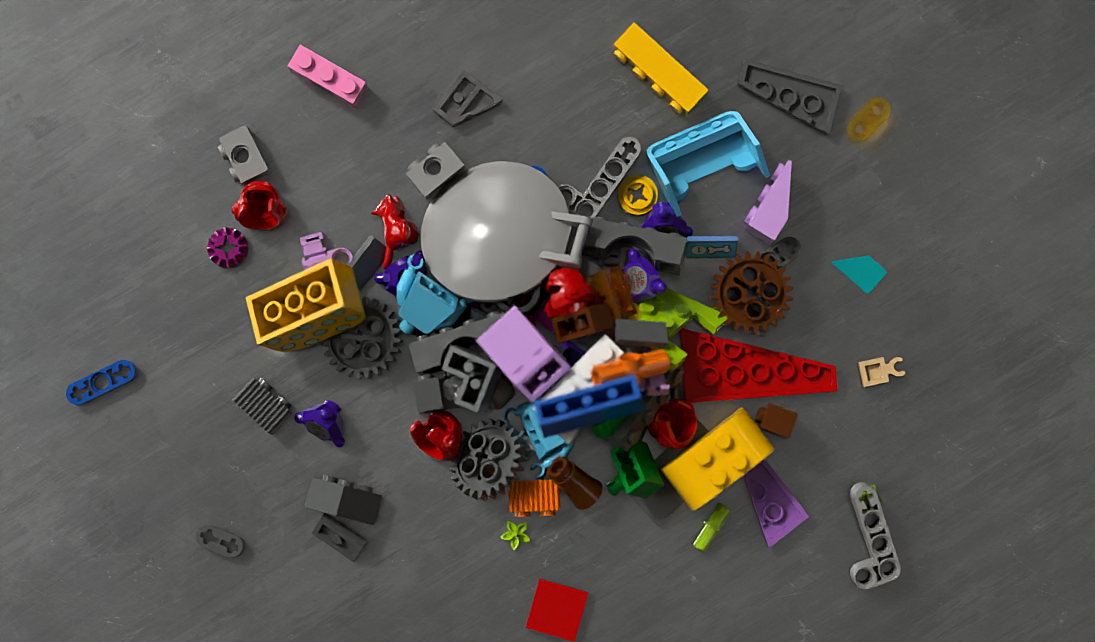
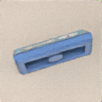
M688 236L686 258H734L737 253L738 237Z

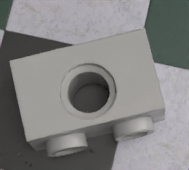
M246 125L219 138L222 145L218 146V149L224 160L229 158L233 166L229 171L235 182L240 181L243 186H246L250 182H254L271 173ZM240 151H247L249 153V158L244 163H239L236 160V156Z
M446 142L441 145L436 143L427 151L429 155L422 161L420 159L415 160L407 168L409 170L406 173L407 177L426 200L465 169L463 162ZM431 163H438L441 166V171L437 175H430L427 172V168Z

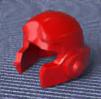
M254 181L243 188L239 200L232 206V214H234L235 220L248 229L269 230L275 228L283 221L284 215L287 214V208L280 201L279 193L274 186L265 181Z
M573 268L557 269L548 276L546 282L547 292L553 293V295H551L550 302L546 303L544 312L547 313L549 318H554L586 308L591 305L595 298L594 288L588 284L586 278L581 275L579 270Z
M670 398L668 403L660 406L651 424L647 425L649 433L663 447L670 449L686 447L692 441L697 430L698 420L695 408L688 399Z
M444 410L433 411L427 417L425 424L417 421L412 423L410 428V434L415 444L430 457L439 461H450L458 454L459 444L463 439L462 426L452 413Z

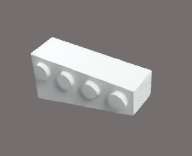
M605 334L540 401L594 386L591 379L593 366L618 360V357L625 352ZM580 428L558 435L570 445Z

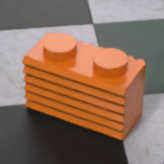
M553 480L511 481L513 488L508 487L509 512H515V517H530V511H540V516L556 515L555 510H561L560 488Z

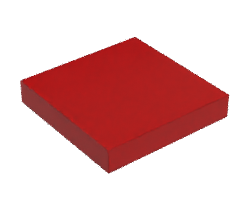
M539 578L526 628L575 642L589 592Z

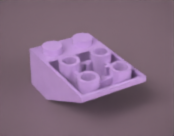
M789 159L785 165L779 164L770 178L774 181L773 185L769 186L767 184L757 201L761 202L758 208L753 206L744 220L748 224L745 230L768 245L775 241L788 220L792 161Z
M516 306L511 308L476 340L532 403L571 369L566 358Z

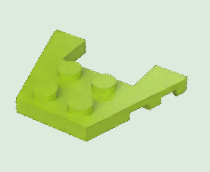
M669 288L664 293L655 294L654 298L633 303L626 312V316L630 320L666 323L668 335L667 348H653L652 350L663 349L667 352V356L670 359V368L668 369L670 372L684 362L687 356L684 351L669 341L670 338L692 319L696 320L712 334L719 331L727 320L726 316L722 318L717 317L720 313L719 311Z

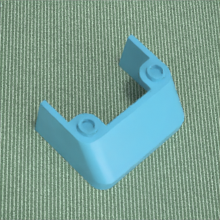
M735 111L725 112L656 142L646 151L662 191L677 217L682 215L677 202L683 200L690 191L688 183L732 164L740 171H750L758 166L765 178L770 176L760 143L741 115Z

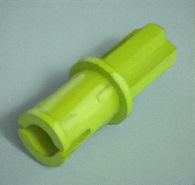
M718 503L707 522L704 521L705 526L695 540L694 547L702 552H706L717 534L722 533L720 529L733 511Z

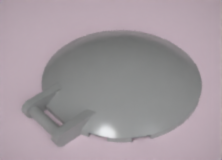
M490 162L461 172L438 191L423 218L421 248L430 272L450 292L462 298L478 302L506 301L508 297L520 293L526 294L542 284L541 281L551 271H555L557 266L580 269L582 263L580 257L587 232L591 229L593 220L586 216L570 214L560 189L541 171L516 162ZM578 228L571 255H567L566 251L572 229Z

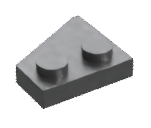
M463 70L433 111L452 126H455L500 104L502 98Z

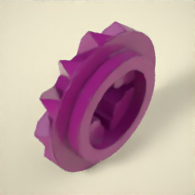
M225 227L216 230L209 238L207 251L210 259L216 265L223 268H232L239 265L245 259L248 252V244L241 232ZM226 237L231 245L238 246L230 250L229 258H227L224 250L217 249V247L225 245Z

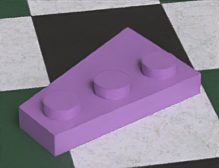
M765 458L743 474L768 548L809 518V515Z

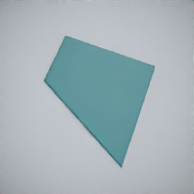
M869 255L830 261L867 294L887 274V271Z

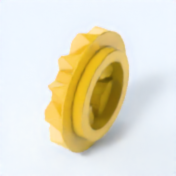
M632 175L622 181L618 188L617 196L620 206L627 213L641 215L648 213L653 205L656 204L658 191L650 178L644 175ZM644 186L642 196L647 201L638 199L634 204H631L633 195L628 189L637 191Z

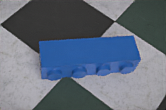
M635 374L534 402L539 427L544 438L645 410Z

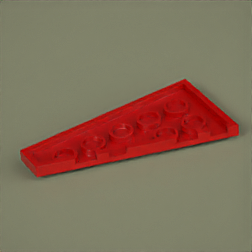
M684 328L679 331L680 349L687 354L684 362H682L685 399H688L690 403L838 391L836 366Z

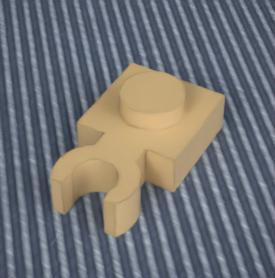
M884 357L858 362L863 387L889 382V374L895 377L906 374L905 371L897 372L894 369V364L903 361V359L896 357L890 360L888 364H885Z

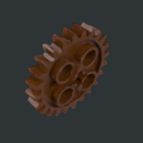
M746 251L745 259L736 254L735 263L728 258L726 260L728 268L723 266L718 268L722 276H713L718 281V284H713L710 288L716 290L717 293L711 295L710 299L718 300V303L712 308L721 309L717 316L718 318L727 317L725 326L733 322L735 323L734 331H737L742 326L744 334H747L749 328L753 329L754 334H758L759 327H762L765 332L768 331V323L776 327V317L781 320L785 319L781 311H789L791 309L785 302L793 300V297L787 295V292L794 288L786 286V282L791 279V277L782 276L786 268L784 267L779 270L776 268L779 260L771 264L769 263V254L764 259H760V252L757 251L754 258H751L749 251ZM747 268H751L756 272V279L752 282L745 280L743 277V271ZM738 278L748 289L755 287L757 289L755 294L769 303L770 307L766 308L754 296L749 299L746 296L748 291L736 284L733 279ZM767 284L773 285L776 288L775 297L769 298L765 296L763 287ZM730 288L739 290L741 296L738 301L728 299L727 291ZM748 305H758L760 308L759 317L754 318L748 315Z

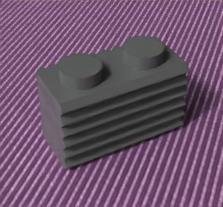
M253 377L233 401L263 429L273 435L293 413L288 409L291 404L281 395L276 398L270 392L273 387L263 378L258 381Z

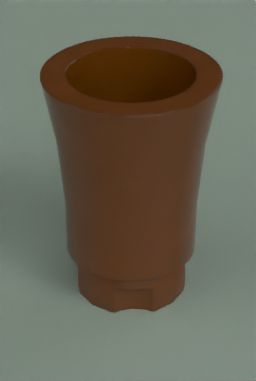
M561 456L553 460V463L548 467V476L570 498L577 509H587L599 499L603 489L602 483L580 469L574 462Z

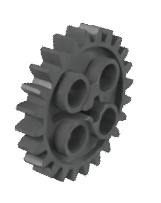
M363 297L362 305L365 319L356 325L353 330L348 331L347 329L327 338V341L321 343V346L329 347L324 356H333L329 364L334 366L339 363L336 371L343 372L346 369L345 376L351 377L355 372V378L361 379L364 373L366 378L371 379L372 371L380 376V367L389 370L388 360L396 362V359L392 356L393 353H401V350L396 348V344L403 343V340L397 338V335L403 331L395 328L400 323V320L391 319L395 312L393 310L385 312L388 305L382 303L378 307L379 300L375 298L370 303L368 297ZM379 320L380 329L373 333L371 324L373 321ZM364 334L370 337H383L384 340L382 342L372 340L359 341L356 339H342L341 335L362 336ZM352 343L353 352L351 355L346 356L344 347L346 344ZM376 345L378 353L374 358H370L368 355L369 348Z
M489 418L487 423L480 420L479 427L471 425L472 432L463 431L465 438L459 444L458 454L450 460L455 465L450 467L449 471L454 473L451 479L457 482L456 487L462 490V493L475 500L481 498L487 501L488 496L496 499L497 492L505 495L504 487L507 486L512 489V479H520L516 473L517 471H524L520 463L526 461L527 458L521 454L527 451V448L521 445L525 440L519 436L520 432L509 423H505L500 419L494 421Z

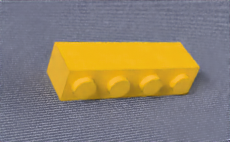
M635 22L613 44V49L615 50L613 54L624 64L627 61L633 66V73L641 80L646 78L652 84L651 89L658 96H666L671 101L669 105L678 114L683 112L687 116L707 95L708 89Z

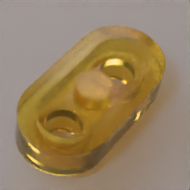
M881 97L870 99L848 123L847 133L849 137L857 142L867 140L888 118L890 114L889 103ZM872 108H880L881 114H873ZM861 125L864 128V132L861 134L857 133L855 126Z

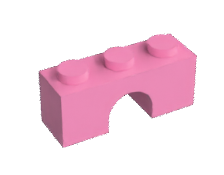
M299 45L288 64L291 72L310 83L323 87L332 93L333 96L356 108L368 88L366 82L302 45Z

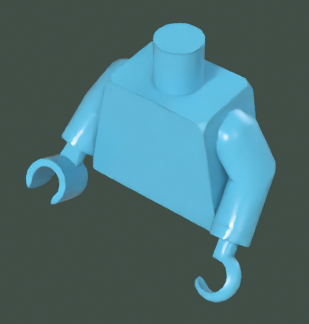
M414 254L410 255L407 260L408 270H404L397 285L396 303L400 306L398 315L404 319L399 325L400 329L410 335L416 328L423 333H430L433 329L439 330L452 326L467 308L466 303H471L473 300L465 298L459 300L458 297L420 271L416 275L415 271L422 267L423 259L421 258L419 265L414 267L411 264Z
M538 397L534 402L540 401L541 397ZM528 401L518 405L517 410L512 407L506 409L503 416L504 420L508 423L510 422L507 418L509 412L513 411L516 417L521 416L520 418L538 459H544L542 464H532L530 470L533 471L536 467L540 466L542 473L535 478L542 479L546 476V469L553 463V460L561 456L564 459L567 458L575 447V439L572 444L568 445L559 435L544 438L539 427L536 412L532 409L534 402Z

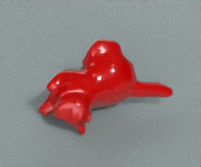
M390 194L386 195V199H382L376 209L371 212L372 215L379 216L384 222V237L387 246L383 269H387L390 266L394 250L402 249L408 244H415L419 237V230L416 225L404 218L405 208L398 196L393 198Z

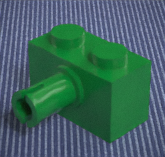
M638 441L635 445H632L628 452L617 446L610 451L619 473L606 483V487H609L607 490L613 496H617L625 489L628 495L647 499L664 486L647 442Z

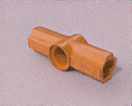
M663 349L644 354L624 353L618 357V360L594 365L591 370V379L595 386L635 374L637 383L640 384L643 382V378L667 373L670 368V359L667 356V352Z

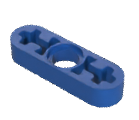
M128 360L117 361L70 384L66 390V397L72 404L84 405L133 381L136 377L137 369ZM120 366L130 367L129 377L118 376L115 378L118 383L114 384L113 377L108 371L112 370V374H116L121 371ZM100 375H104L108 379V386L104 390H98L95 387V379ZM89 381V386L95 394L91 396V391H87L82 394V400L73 398L72 395L75 393V388L83 390L88 387L85 382Z

